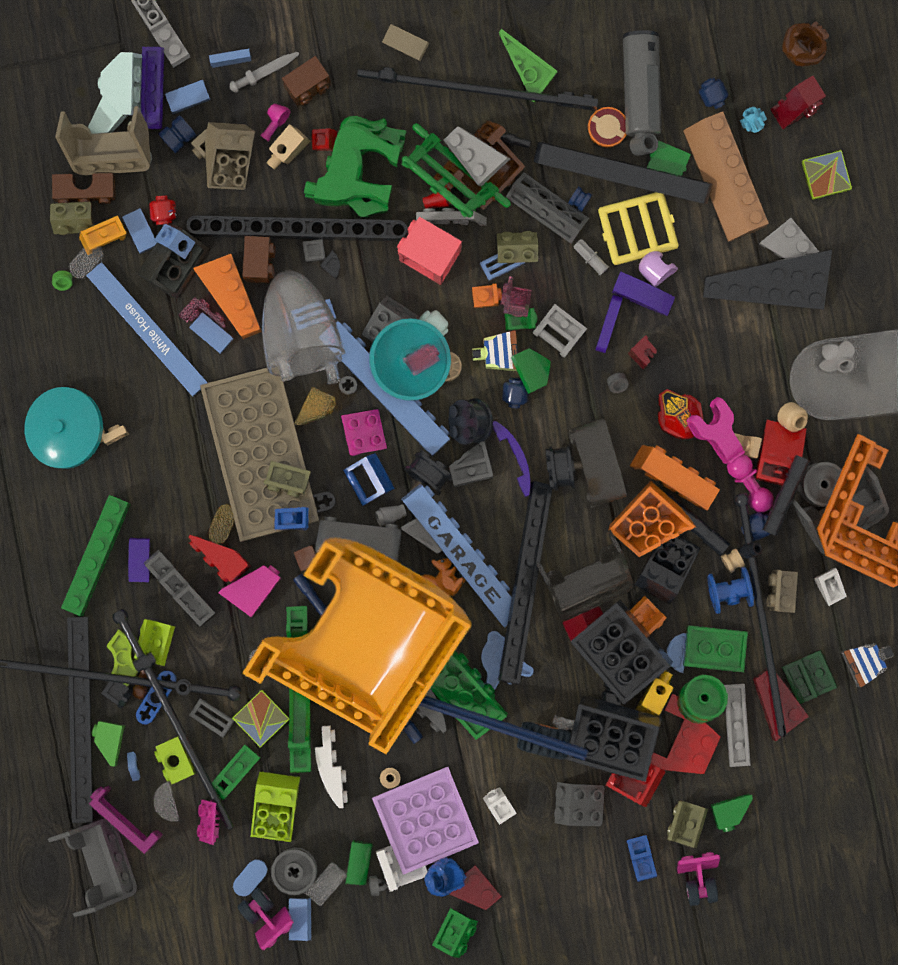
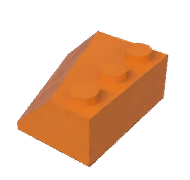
M650 481L610 524L609 531L640 557L670 539L678 537L685 531L695 528L696 525L676 502Z

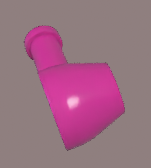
M273 104L268 109L267 114L272 122L265 132L261 134L267 141L270 140L277 127L283 125L288 119L290 110L285 106Z

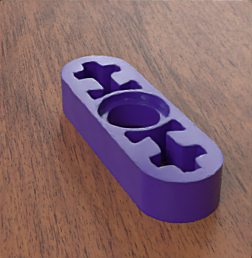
M612 296L596 351L606 352L623 297Z

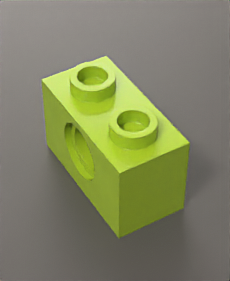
M179 737L156 746L157 751H154L158 762H162L165 769L162 771L167 782L170 781L171 784H174L196 774L194 766ZM171 755H176L179 758L178 766L170 765L169 758Z

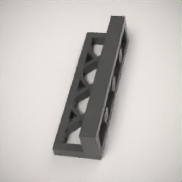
M524 172L513 184L506 196L511 202L569 243L575 240L580 230L589 220L587 216ZM521 182H526L530 185V187H526ZM539 194H543L547 199H543ZM556 206L563 208V211L557 209ZM572 217L577 218L581 221V223H577L572 219Z

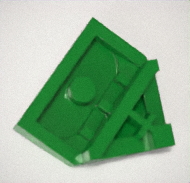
M526 349L511 357L528 394L547 385L550 360L531 349Z

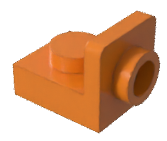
M496 283L489 286L472 287L474 308L498 306V300H502L501 288H497Z

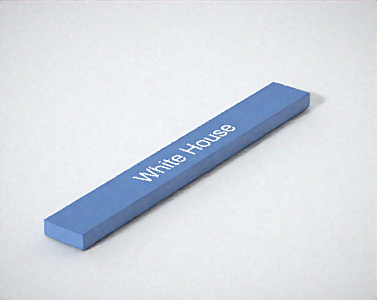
M101 262L86 276L194 397L201 390L200 385L207 384V381Z

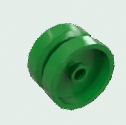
M710 675L697 676L681 687L677 698L680 713L685 719L698 724L710 722L724 712L728 703V694L725 686L719 679Z

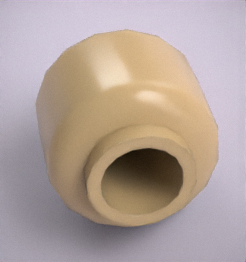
M789 402L780 408L778 421L789 431L797 432L807 424L808 414L798 404Z

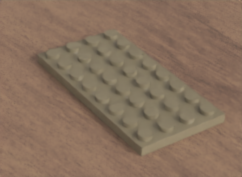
M279 365L200 385L240 542L285 531L275 530V509L309 507L308 524L319 522L310 482H308L305 496L299 495V498L287 495L288 491L281 489L279 492L270 491L267 489L268 486L264 484L271 461L306 470Z

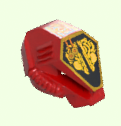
M668 389L660 393L658 399L660 406L658 421L663 432L679 439L693 438L694 435L687 424V418L697 415L703 420L701 403L691 395L684 394L681 396Z

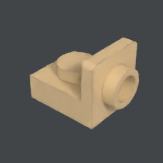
M119 424L109 428V433L107 434L103 429L100 443L104 442L108 446L129 435L126 427L123 425L119 426Z
M734 433L745 451L744 454L749 458H758L762 438Z

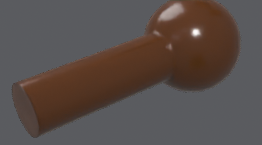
M143 670L140 671L139 677L147 678ZM133 686V696L136 699H144L148 694L147 686Z

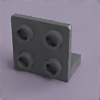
M387 295L379 303L362 335L373 342L378 333L387 325L402 319H419L420 316Z

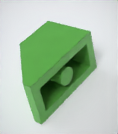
M98 721V725H94L92 736L95 737L94 742L109 765L117 766L125 725Z

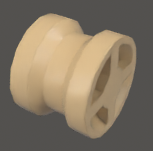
M736 548L731 550L730 554L721 556L730 574L736 568L745 566Z

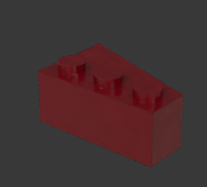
M811 76L796 85L785 95L787 97L786 100L781 99L778 105L770 110L781 128L785 129L804 116L808 119L816 114L820 106L823 105L822 101L826 95L814 76Z
M766 668L753 678V682L762 704L772 739L777 741L781 737L777 730ZM776 673L786 733H788L809 716Z

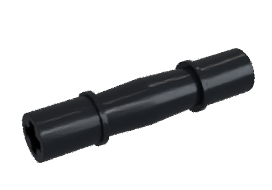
M795 455L788 473H786L787 477L777 495L773 508L770 509L762 530L775 536L778 535L785 518H787L786 513L794 500L800 482H803V477L811 461Z
M668 491L666 494L684 510L696 525L690 531L703 540L702 543L708 545L721 556L730 543L717 533L715 529L712 530L699 516L689 510L685 503H682Z

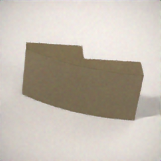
M390 24L382 43L421 61L429 45L427 41Z

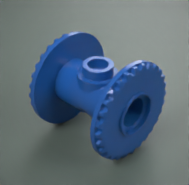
M741 567L742 579L732 580L731 585H728L727 582L716 584L713 575H708L709 594L716 614H720V602L724 601L728 605H736L740 603L739 599L746 597L749 607L754 606L753 589L746 567Z

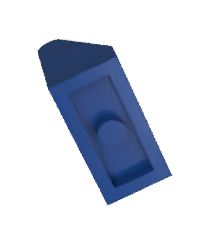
M376 453L364 457L343 470L362 506L395 489ZM361 465L365 468L377 493L369 498L366 497L352 471Z

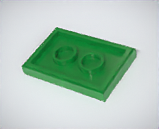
M687 625L683 666L744 672L748 632Z

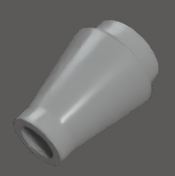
M403 504L383 507L375 511L380 527L392 524L400 518L407 516Z

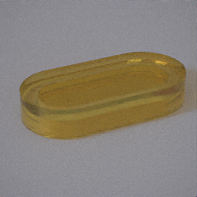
M222 505L217 509L209 528L208 536L216 544H222L228 539L235 523L230 505Z

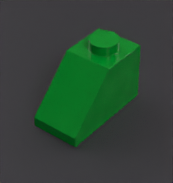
M750 793L710 805L717 829H723V832L734 830L735 825L740 824L753 799Z

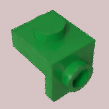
M534 308L504 310L506 330L536 327L537 314Z

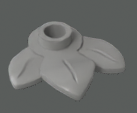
M844 340L839 346L833 343L824 345L822 347V354L825 360L819 364V367L826 372L836 370L842 373L850 372L855 365L853 357L855 348L849 340Z

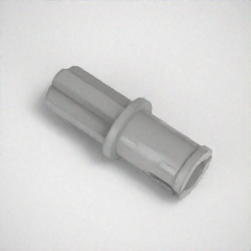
M582 239L574 245V249L586 260L585 263H589L599 275H602L609 268L597 255L598 252H594Z

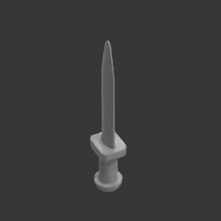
M295 52L281 56L253 72L248 70L245 77L230 83L231 91L238 92V89L247 84L251 86L256 85L257 80L288 65L299 53Z

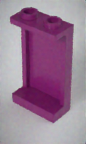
M109 786L98 788L90 796L93 800L89 804L144 854L149 851L163 834L155 830L149 837H146L104 798L111 788Z

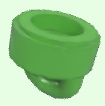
M57 271L53 274L52 284L55 289L64 291L71 288L73 278L70 272Z

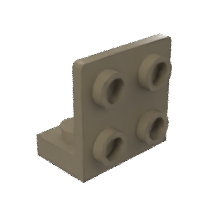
M772 570V574H769L768 586H771V594L767 595V607H770V611L795 613L798 572Z

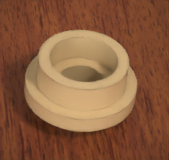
M386 768L380 775L381 784L386 788H395L400 782L399 772L394 768ZM387 775H393L394 781L388 782L386 780Z

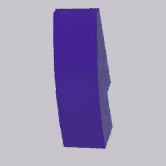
M620 272L612 293L627 298L633 303L668 316L675 299L674 296L623 272Z

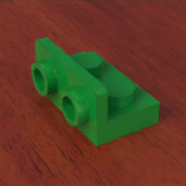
M450 908L432 946L452 957L460 958L467 950V943L470 937L476 932L478 921Z

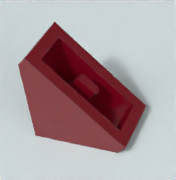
M600 606L562 622L570 641L603 614Z

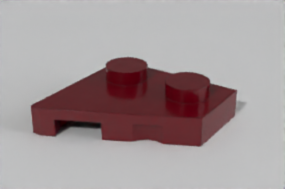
M476 865L465 873L467 876L464 881L465 886L450 893V895L484 910H487L502 897Z

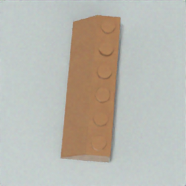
M720 112L707 117L683 130L703 181L713 184L710 198L728 242L765 228L769 224L724 113Z

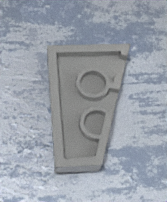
M461 127L455 128L444 139L445 143L479 186L488 181L510 160V158Z
M443 208L442 212H435V209H423V212H416V220L420 216L431 224H450L451 220L453 223L468 225L469 221H475L480 226H486L487 218L473 211L474 214L471 218L467 216L464 218L460 211H455L452 208Z
M792 218L788 219L759 243L783 259L819 252Z

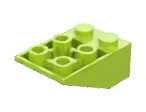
M259 772L255 791L251 837L291 842L300 777Z

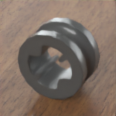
M345 376L340 380L339 388L342 393L351 395L357 390V382L353 377ZM346 380H351V383H354V387H351L350 391H346V388L342 387L343 384H346Z

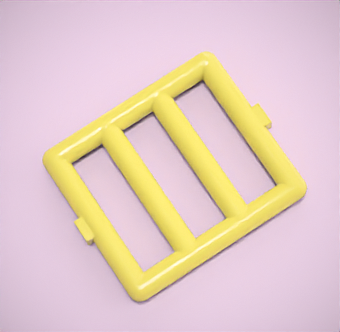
M655 192L598 209L604 231L602 236L604 242L607 241L614 265L641 259L652 251L663 253L677 249L679 246L673 227V214L670 215L665 195ZM658 200L669 243L662 245L657 244L646 203ZM639 206L650 248L638 251L627 208ZM615 211L620 213L630 249L629 254L621 256L618 254L607 215Z

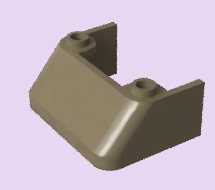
M134 106L132 121L128 123V131L92 134L90 129L84 124L71 125L66 113H60L55 138L75 173L79 175H92V173L147 171L150 167L151 156L148 125L138 106Z

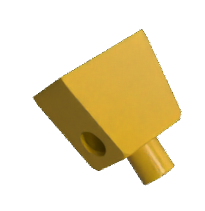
M664 671L659 678L654 679L649 684L635 710L659 716L673 690V687L669 684L674 676Z

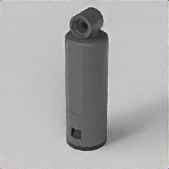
M649 30L631 31L623 34L626 135L633 137L630 141V149L636 156L655 152L658 148L656 136L662 132L659 33Z

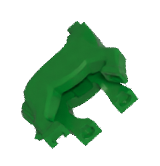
M359 116L345 118L336 137L332 156L328 155L326 167L328 172L325 176L318 178L317 183L306 181L304 189L305 198L314 199L316 204L338 207L348 205L363 219L375 214L387 213L389 211L387 206L392 185H379L361 181L363 176L362 155L372 151L380 153L387 158L391 165L397 167L399 154L402 152L405 142L406 130L387 127L385 118L378 121H369ZM362 198H369L372 200L369 202H364Z

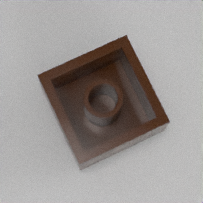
M316 56L282 78L285 89L297 107L301 104L302 106L307 105L313 100V96L325 93L329 90L328 86L331 85L328 73Z
M245 236L243 278L245 282L270 283V278H274V266L271 263V258H275L276 248L269 237Z

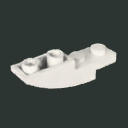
M331 725L322 726L323 746L315 747L318 770L332 800L339 808H344V803H348L347 791H343V782H346V770H342V766H333V763L337 762L336 750H332V742L336 741L335 730H331Z

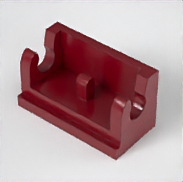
M645 335L628 354L642 369H645L651 362L648 356L653 358V353L656 354V349Z

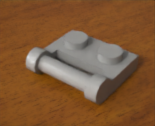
M554 304L533 331V334L537 337L539 335L561 352L560 355L565 358L587 328ZM545 326H550L569 341L566 346L545 331Z

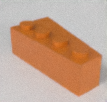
M657 445L655 448L641 446L630 464L632 468L644 470L647 477L658 482L661 481L662 486L673 492L677 491L678 495L700 509L708 511L720 489L715 487L716 483L707 477L705 479L698 476L699 472L692 467L685 468L682 466L683 462L674 456L672 458L665 455L666 451Z

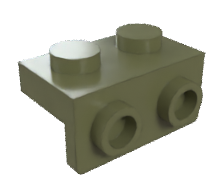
M91 202L51 204L50 222L53 233L60 235L81 233V231L93 227Z
M503 232L497 234L498 263L538 262L537 232Z
M271 461L264 484L268 486L267 489L270 491L279 492L281 489L288 491L287 495L299 498V495L305 496L311 471Z
M679 801L673 810V823L668 827V840L697 848L708 809L685 801Z

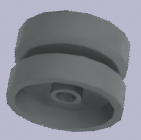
M830 462L809 465L803 477V482H800L798 487L801 497L810 505L826 507L842 469ZM822 481H823V485H825V488H822V487H821V482H822Z
M291 847L283 850L276 857L272 865L271 877L275 886L280 891L288 895H298L306 892L313 885L317 876L318 865L315 857L309 851L301 847ZM292 867L299 869L297 874L291 872Z

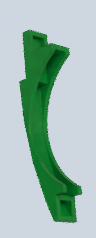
M307 606L287 607V638L301 637L308 633ZM289 688L288 748L290 751V773L311 772L310 699Z

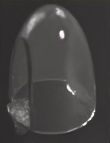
M293 270L280 272L271 281L263 306L262 335L268 372L272 375L280 376L281 381H289L294 376L307 375L325 369L328 384L338 383L341 379L337 364L342 360L341 355L345 354V348L328 304L316 286L303 274Z

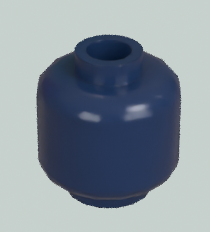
M713 77L700 84L699 94L706 107L714 106L717 109L726 104L724 100L729 94L720 79Z
M509 378V381L503 384L502 400L508 403V407L520 408V405L528 402L529 394L521 378Z
M756 512L749 515L753 541H758L770 535V533L762 530L768 514Z

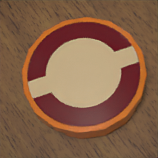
M603 107L595 111L588 123V133L591 140L604 148L619 145L626 137L624 114L612 107Z

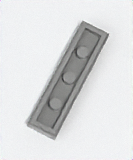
M745 684L724 685L728 694L725 714L729 767L751 766Z

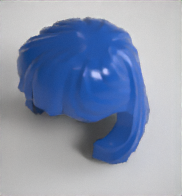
M441 858L428 869L425 875V885L431 894L444 897L452 891L464 887V881L467 876L459 868L460 866L456 861L451 858Z

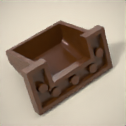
M487 120L474 136L510 158L504 166L486 181L497 186L499 193H501L505 187L510 186L515 181V177L525 166L500 139L506 132L502 125ZM450 160L443 166L474 194H477L482 189L481 186ZM437 172L433 178L439 181L443 176ZM449 182L444 187L451 189L453 185ZM493 196L485 201L486 205H482L479 208L484 210L492 201L496 200Z

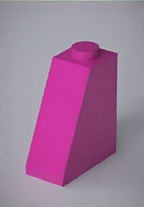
M271 565L269 568L262 566L219 591V594L247 615L253 617L281 580V577L278 576L280 572Z

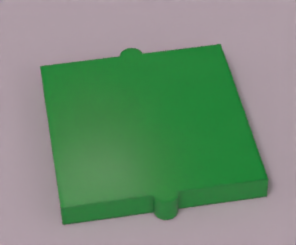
M658 141V148L653 154H650L651 159L647 168L682 176L683 172L687 170L685 167L691 154Z

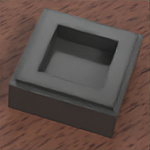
M323 239L303 242L306 263L326 259Z

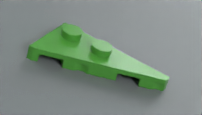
M501 29L499 35L527 92L542 94L558 71Z

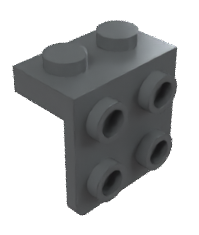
M557 782L556 809L554 812L555 823L568 826H601L603 821L604 786Z

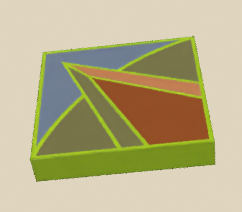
M842 150L802 160L812 200L852 189Z
M263 690L253 697L232 718L260 748L289 721V717Z

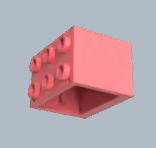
M419 216L417 221L413 220L408 227L407 238L403 237L397 246L399 261L441 285L461 252L462 241Z

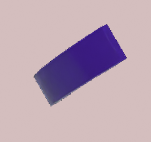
M494 421L493 429L499 442L508 440L523 475L518 477L517 481L524 497H527L530 493V473L525 455L513 435L500 423Z

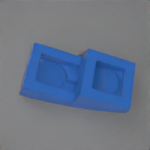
M647 835L627 840L637 882L657 877Z

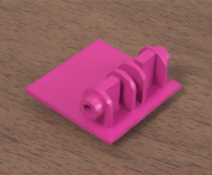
M378 409L341 416L350 455L356 456L361 453L387 449Z
M201 799V804L198 808L200 825L197 828V836L199 841L214 845L219 834V827H215L219 826V823H215V820H219L220 817H215V815H219L216 810V803L212 802V800Z

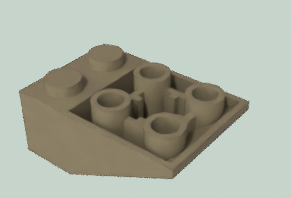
M208 122L205 139L208 188L245 190L255 134L254 130L244 124Z

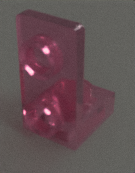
M194 297L179 314L187 323L189 320L193 321L198 316V310L201 308L223 329L226 327L223 323L225 319L218 312L213 314L209 310L210 305L202 298L198 300Z

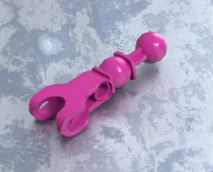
M717 397L710 403L714 415L710 424H706L697 415L687 418V424L696 438L709 441L722 462L727 464L728 473L736 478L734 481L737 483L743 482L750 493L749 506L756 512L764 513L773 506V494L768 489L760 487L753 477L757 470L752 469L751 459L744 454L745 451L732 430L734 414L727 403Z

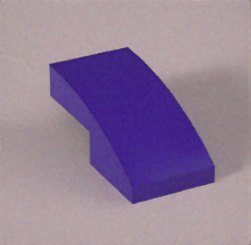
M150 538L129 539V582L150 581V571L144 565V562L150 558Z

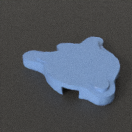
M492 631L488 634L487 643L481 654L482 664L487 672L485 684H491L494 690L499 683L498 676L505 637L501 636L497 631ZM523 662L521 676H532L534 673L533 668Z

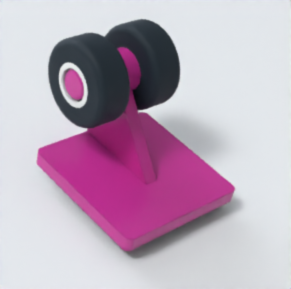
M706 853L700 858H694V856L681 858L682 860L678 861L677 872L696 871L699 886H697L695 880L686 882L690 906L699 905L700 898L706 897L708 903L718 902L716 881L713 877L706 878L703 884L702 870L717 868L720 856L714 855V853Z
M257 888L251 893L254 900L250 903L244 900L237 908L251 924H255L260 919V916L266 922L255 933L260 948L265 950L267 947L273 946L282 933H287L294 922L286 907L282 908L273 918H270L265 911L268 912L274 904L260 888Z

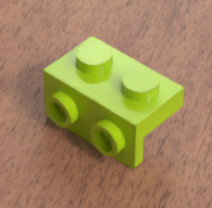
M144 619L140 628L138 642L145 654L150 652L153 654L156 660L155 664L165 666L175 626Z

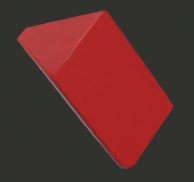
M330 128L313 130L312 150L333 151L337 131Z

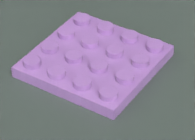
M448 767L372 797L403 875L479 843Z

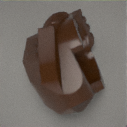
M814 22L812 25L808 23L792 25L785 33L782 44L783 53L796 66L819 64L826 54L827 42L825 40L829 37V34L818 22Z

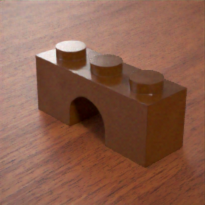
M92 173L93 181L91 186L80 190L76 188L73 174H52V199L58 203L98 201L99 204H110L111 201L116 200L115 175L113 173Z

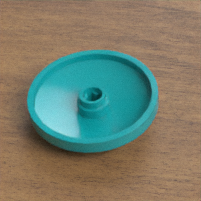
M402 319L387 325L375 337L369 353V366L375 382L385 393L400 400H419L432 395L443 385L449 374L451 354L446 339L433 325L419 319Z
M69 387L53 388L41 394L31 405L25 420V438L30 451L40 462L54 468L68 469L86 462L97 450L103 434L101 412L94 400L86 393Z

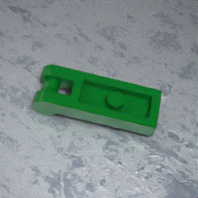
M246 744L212 782L222 801L226 799L261 758ZM222 780L228 784L226 789L219 785Z

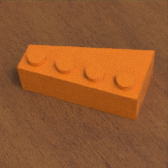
M232 254L193 268L243 339L262 332Z

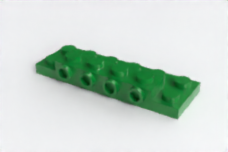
M454 650L430 689L443 702L502 721L507 717L508 713L494 699L495 690L489 683L485 684L481 680L480 672L476 668L471 669L467 664V657L463 653L458 654ZM458 719L475 740L490 730L489 728Z

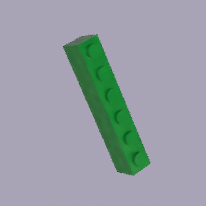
M111 495L108 496L65 597L62 609L78 616H84L129 510L130 503Z

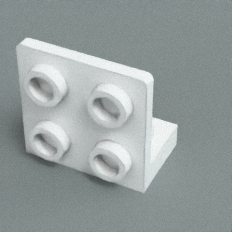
M391 846L376 851L390 892L398 889L399 886L425 878L427 874L426 866L403 875Z

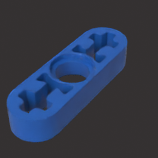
M163 671L157 677L158 680H163V676L171 675L170 680L177 682V677L172 671ZM151 687L136 712V718L141 724L151 723L162 707L161 702L154 703L151 700V694L155 692L153 687ZM167 689L168 691L167 693H165L167 698L171 693L172 689ZM146 702L151 706L157 707L156 711L153 708L150 710V719H142L141 711H146L149 707L145 705Z

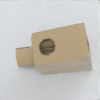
M289 124L269 148L273 154L266 163L274 170L281 162L289 164L310 143V140L298 128ZM286 147V152L283 154L282 150Z

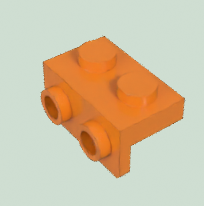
M645 596L630 610L649 634L661 627L663 621L667 618Z

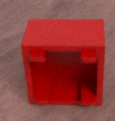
M651 763L646 782L612 773L606 786L647 807L666 771Z

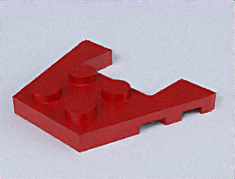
M671 694L665 711L684 720L667 758L654 753L651 763L663 770L704 774L720 736L706 723L698 724L685 719L677 705L678 697Z

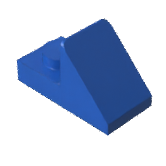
M309 507L275 509V530H307Z

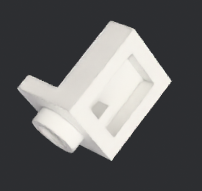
M500 787L491 790L483 797L499 825L517 814Z

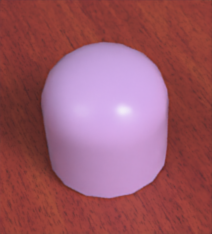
M659 251L649 252L639 263L640 273L654 287L660 285L678 270L674 263L670 265L665 264L661 260L663 254Z

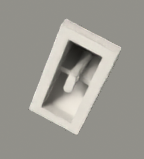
M836 568L830 569L814 578L828 606L847 597Z

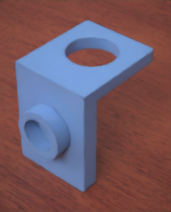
M164 224L154 240L169 248L183 259L187 257L195 244V241L167 224ZM182 240H186V249L179 251V243Z

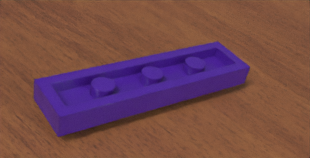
M142 47L141 113L148 125V129H162L164 47Z

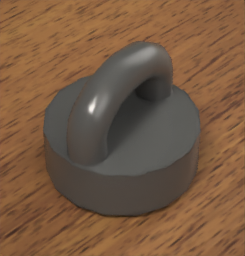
M615 373L607 379L608 387L613 393H621L628 388L629 382L624 373Z
M377 875L369 876L371 896H379V891H384L388 888L386 880L378 879Z

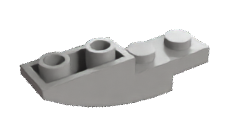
M131 0L158 45L164 47V54L173 68L190 58L189 53L155 0Z

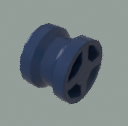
M578 186L568 204L577 206L578 210L582 212L592 194L583 192L582 188Z

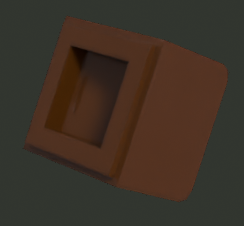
M313 545L294 552L300 571L308 569L316 556Z

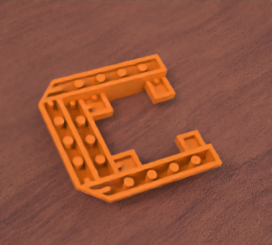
M857 434L817 530L827 557L894 588L898 586V523H892L886 539H883L856 526L864 506L852 501L866 465L869 464L881 469L888 450L877 445L876 442Z

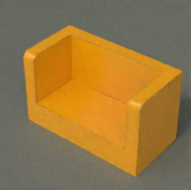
M115 216L81 231L79 238L87 255H90L94 249L119 238L121 241L124 240L127 233L119 217Z

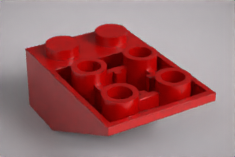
M766 420L756 465L757 472L754 474L755 480L783 485L787 477L786 473H788L795 455L803 456L806 436L805 428L797 432H791L779 422Z
M192 535L189 536L191 539L189 544L197 552L200 553L202 551L205 557L203 559L209 566L217 567L219 570L217 574L224 582H235L251 567L238 551Z

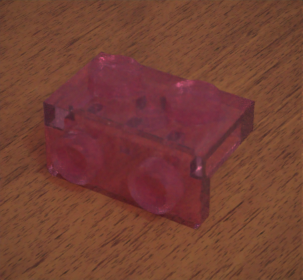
M509 276L508 283H504L501 305H504L503 313L511 314L515 317H528L531 290L512 287L513 277Z

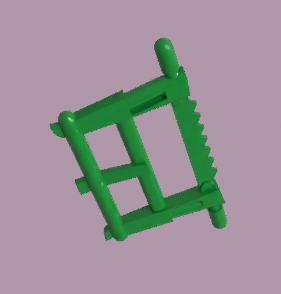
M418 123L412 126L413 130L422 138H425L421 145H416L415 150L409 157L404 156L402 158L403 163L401 165L410 168L429 184L432 192L442 195L461 212L464 218L466 216L471 218L474 214L473 211L482 205H486L485 201L493 196L504 207H510L511 202L499 193L498 187L491 182H485L481 186L482 189L477 194H474L428 155L435 148L473 179L455 154L450 152L449 148L442 146L441 140L434 133L428 134V131ZM421 159L424 160L443 178L439 181L435 180L417 163ZM450 182L470 201L464 204L444 186Z

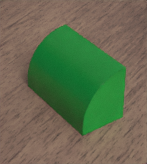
M352 841L346 884L367 885L373 843Z

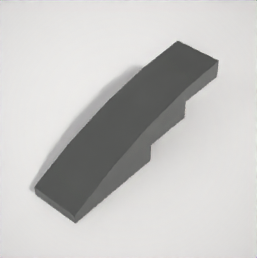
M160 550L156 551L144 562L149 571L199 626L215 614L205 600Z

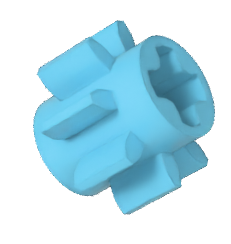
M751 107L743 112L742 116L744 119H741L740 122L747 132L755 133L763 129L765 125L763 121L767 120L764 111L761 112L760 108Z

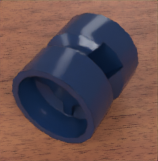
M180 115L173 120L171 128L166 126L158 133L175 154L184 147L183 141L189 142L197 136Z

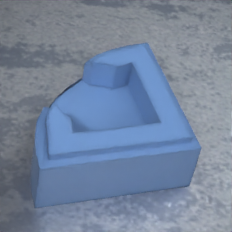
M129 752L127 753L128 770L132 781L140 780L136 754Z

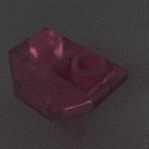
M426 343L405 356L403 361L413 375H418L440 361L438 357L440 353L433 344L430 346L429 343Z

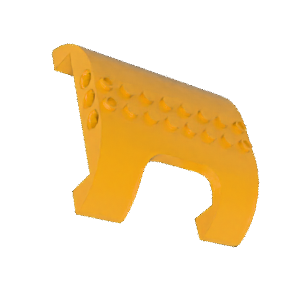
M340 538L327 539L322 544L304 576L320 585H323L327 578L331 579L336 585V593L316 626L306 635L295 638L268 637L263 639L244 669L243 674L260 684L265 676L268 675L371 733L369 745L387 754L470 628L471 622L465 612L449 595L426 578L402 564L358 542Z

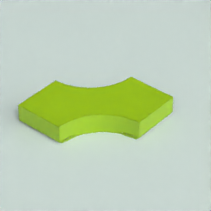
M118 630L107 644V648L114 656V668L111 674L136 676L138 672L132 663V647L125 633Z

